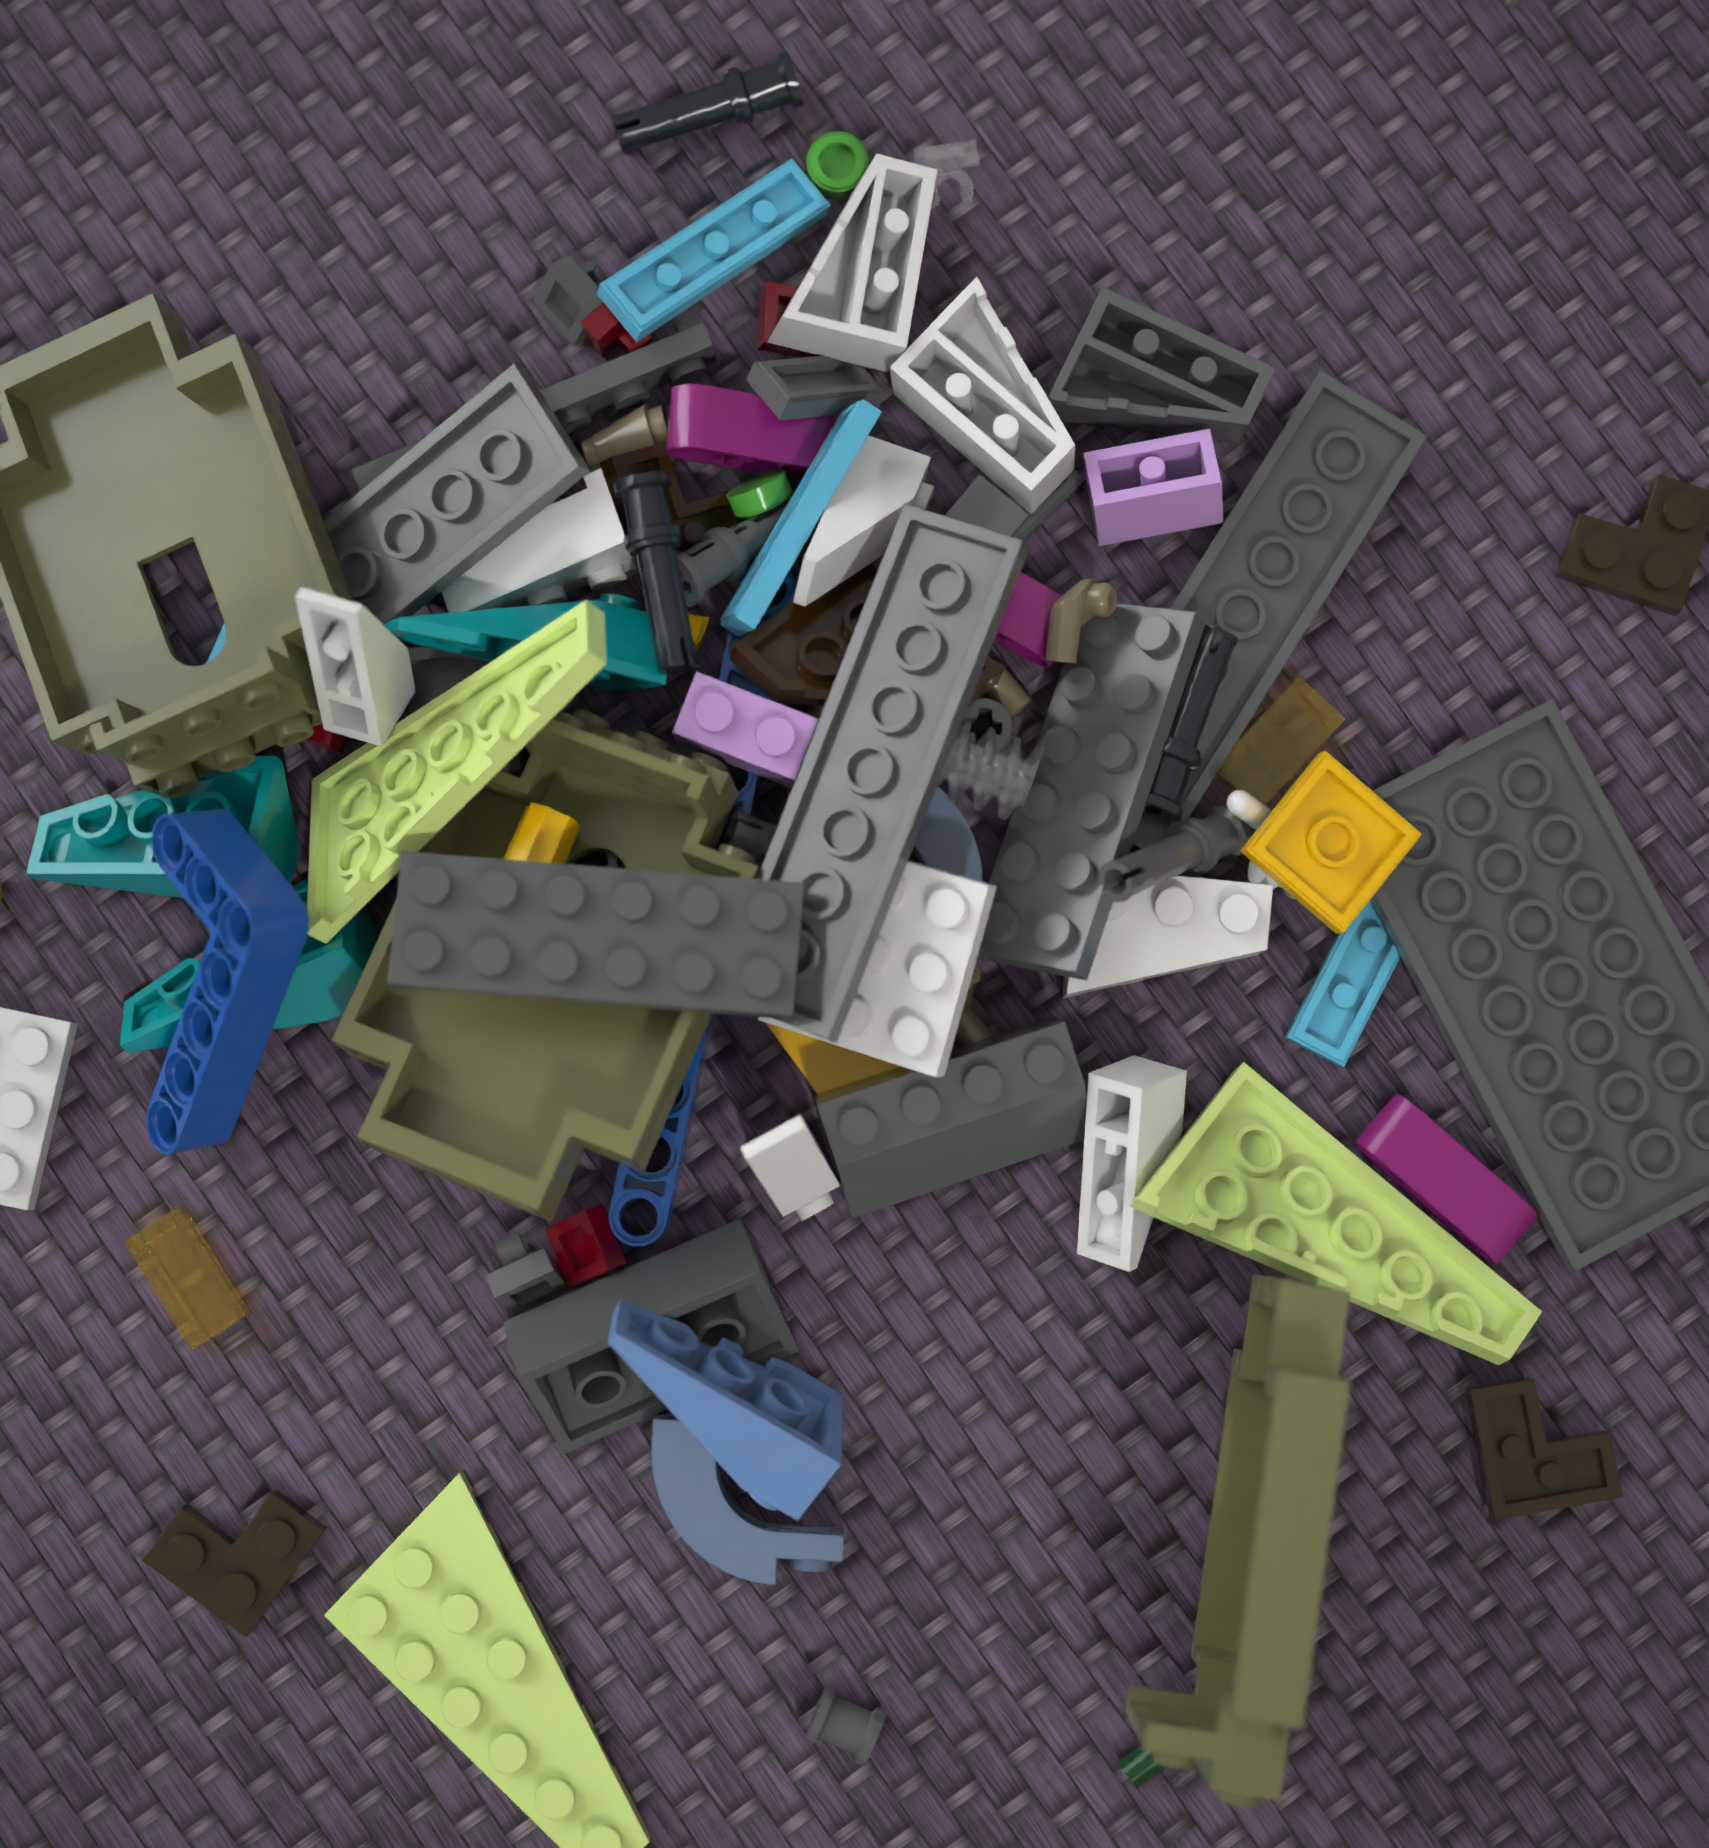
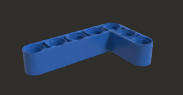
M221 808L163 814L157 818L152 831V849L157 863L211 931L147 1109L146 1127L149 1139L154 1148L164 1155L219 1145L227 1142L232 1135L309 931V916L306 905L300 895L234 815L227 809Z

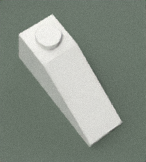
M869 435L867 436L829 501L803 559L793 603L804 607L884 555L904 504L928 510L935 487L924 483L931 457Z
M301 587L295 595L323 729L382 747L416 692L408 648L362 604Z
M1133 1055L1089 1073L1077 1254L1127 1272L1137 1269L1154 1217L1131 1208L1129 1205L1180 1140L1183 1129L1186 1070Z
M799 1115L740 1148L783 1217L796 1210L800 1220L804 1221L835 1203L829 1191L839 1187L841 1184L802 1116Z

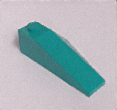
M609 593L600 594L599 600L588 601L605 612L607 664L585 686L618 694H626L666 685L667 675H659L657 671L658 664L647 612L636 610L638 601L630 597ZM583 601L407 616L383 623V625L400 641L492 662Z
M256 756V760L252 764L232 772H220L218 770L198 779L199 786L196 789L174 798H163L143 789L116 799L109 794H105L42 815L39 819L26 874L32 879L184 898L155 859L152 849L153 826L157 818L163 814L221 808L227 809L234 815L291 885L299 842L283 762L277 756Z
M308 879L292 886L302 898L306 909ZM366 906L327 944L310 935L307 936L272 1030L328 1021L344 1014L378 940ZM194 958L185 959L124 1002L120 1046L126 1053L169 1047L171 1045L200 962Z

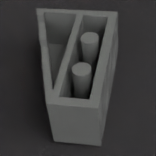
M1102 286L1048 399L1061 421L1167 435H1179L1210 429L1212 440L1239 444L1276 368Z

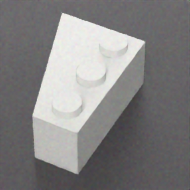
M881 154L875 155L768 339V343L820 356H827L884 372L890 370V366L902 355L908 344L937 169Z
M976 277L890 366L893 394L1032 514L1074 470L1075 443L1038 380L1031 375L1016 349L1014 339L1007 327H1003L987 299L986 291Z
M601 468L584 476L587 489L558 502L553 501L445 588L442 594L449 613L563 603L567 600L565 593L586 585H589L592 591L610 588L626 580L625 572L636 567L629 551L625 549L623 541L625 534Z
M1174 876L1133 895L1129 900L1119 903L1113 901L1087 981L1064 976L1062 998L1251 957L1266 951L1268 947L1273 885Z

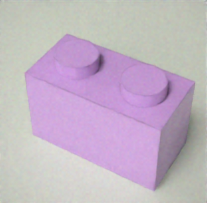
M1210 429L1083 453L1088 495L1099 546L1223 523L1222 481Z
M696 672L672 733L679 745L793 788L819 719Z

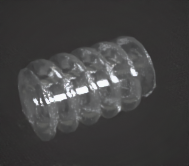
M964 719L936 790L944 780H948L949 800L957 803L969 788L973 789V808L980 812L993 797L998 798V817L1006 820L1018 805L1022 806L1023 810L1045 746L1037 745L1026 759L1021 758L1019 737L1013 736L1000 751L996 749V729L989 727L981 738L974 742L971 737V721Z

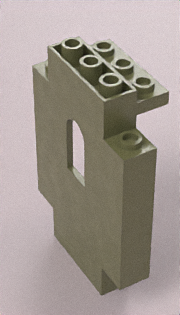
M152 293L1 365L0 416L9 440L0 444V598L51 741L81 754L102 752L124 761L134 786L163 798H174L193 791L199 786L198 779L218 770L220 772H232L249 766L256 760L255 753L275 744L278 746H290L311 737L314 734L313 727L322 724L295 595L303 587L354 602L260 353L236 334L193 353L179 313ZM194 541L226 625V640L222 650L212 661L200 666L185 665L176 657L142 565Z
M580 709L575 710L573 716L559 711L525 745L531 756L523 773L507 763L418 852L503 859L525 807L530 806L532 802L548 806L570 816L581 825L565 864L573 865L582 856L601 851L617 856L623 861L626 869L757 879L760 872L759 866L755 865L756 858L744 850L727 844H721L718 851L715 850L739 795L730 774L726 772L728 768L724 763L699 752H692L690 758L668 751L669 746L664 741L642 731H633L631 737L610 730L611 725L606 720ZM395 901L331 1040L350 1056L387 1070L357 1138L380 1153L551 1222L584 1149L644 1172L712 1013L391 988L387 981L396 910Z
M1253 1274L1243 1349L1234 1348L1191 1650V1658L1198 1667L1195 1692L1190 1694L1129 1684L1125 1707L1126 1714L1143 1750L1153 1752L1152 1760L1154 1762L1176 1768H1194L1196 1763L1209 1789L1219 1791L1218 1800L1230 1805L1247 1808L1259 1807L1261 1798L1280 1801L1290 1727L1303 1729L1350 1381L1339 1377L1350 1292L1316 1283Z

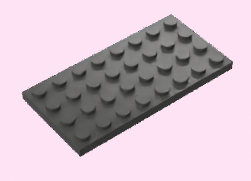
M1551 699L1373 790L1376 795L1422 833V835L1370 900L1531 1204L1539 1215L1538 1217L1567 1271H1577L1708 1201L1709 987L1554 700Z

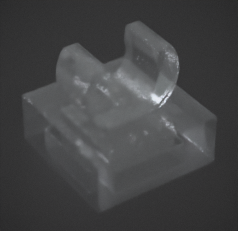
M976 139L913 149L910 154L911 163L937 169L931 208L939 206L937 189L939 184L945 180H951L958 184L962 203H969L972 200L974 193L973 182L965 172L975 171L980 165Z

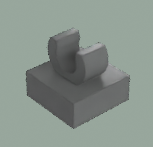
M568 254L550 265L533 302L574 347L586 340L581 322L597 309L603 301L597 295L599 287L591 279L597 269L595 263L587 261L578 264Z
M519 1232L495 1242L504 1267L485 1276L494 1299L510 1315L568 1289L560 1265L545 1248L533 1253L527 1241L523 1242Z

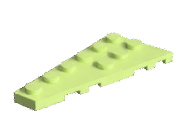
M587 600L583 601L398 722L382 747L366 743L312 779L307 896L308 935L327 944L400 871L402 851L419 852L607 664L605 612Z
M1245 1062L1232 1072L1129 1205L1131 1208L1303 1282L1316 1283L1350 1292L1349 1301L1497 1365L1511 1359L1542 1313L1539 1308Z
M462 1470L324 1616L560 1848H644L649 1843L651 1835L615 1765L612 1766L602 1747L584 1705L581 1706L552 1642L521 1582L517 1581L499 1546L501 1543L490 1522L487 1523L472 1493L473 1489Z

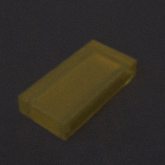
M1298 677L1234 745L1216 776L1233 792L1244 790L1266 805L1344 722L1345 718L1301 677Z
M183 1206L175 1208L124 1241L191 1350L198 1349L251 1314Z

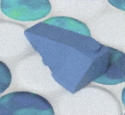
M620 1300L613 1310L608 1339L611 1347L743 1490L747 1491L759 1505L769 1510H780L798 1521L842 1464L843 1394L785 1361L771 1357L767 1364L763 1366L742 1358L743 1351L740 1344L722 1338L719 1344L713 1347L698 1341L695 1333L682 1322Z

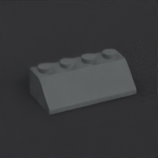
M1054 1015L992 1035L977 1042L953 1048L945 1076L933 1077L900 1066L812 1096L852 1219L1083 1141L1085 1136L1087 1106L1085 1082L1066 1023Z
M741 1218L503 1322L517 1377L563 1454L668 1409L608 1343L613 1310L620 1300L686 1324L695 1333L698 1341L710 1346H717L722 1338L740 1344L743 1351L742 1358L763 1366L767 1364L771 1357L781 1360L799 1352L796 1340L763 1263Z

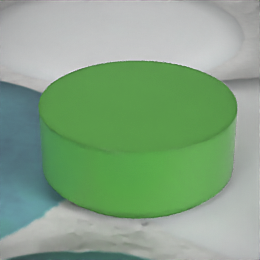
M841 131L826 133L816 139L808 151L806 161L807 175L823 196L831 199L848 198L852 195L869 166L866 148L858 138L849 133Z
M784 469L760 474L737 485L726 494V497L735 517L744 519L759 515L782 504L791 497L793 489Z

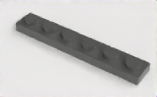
M702 322L542 389L540 392L566 433L569 434L587 426L592 421L591 415L614 406L616 410H626L647 400L650 396L649 391L669 382L677 386L689 384L700 379L708 372L707 366L716 363L713 344ZM420 441L351 469L359 490L361 491Z

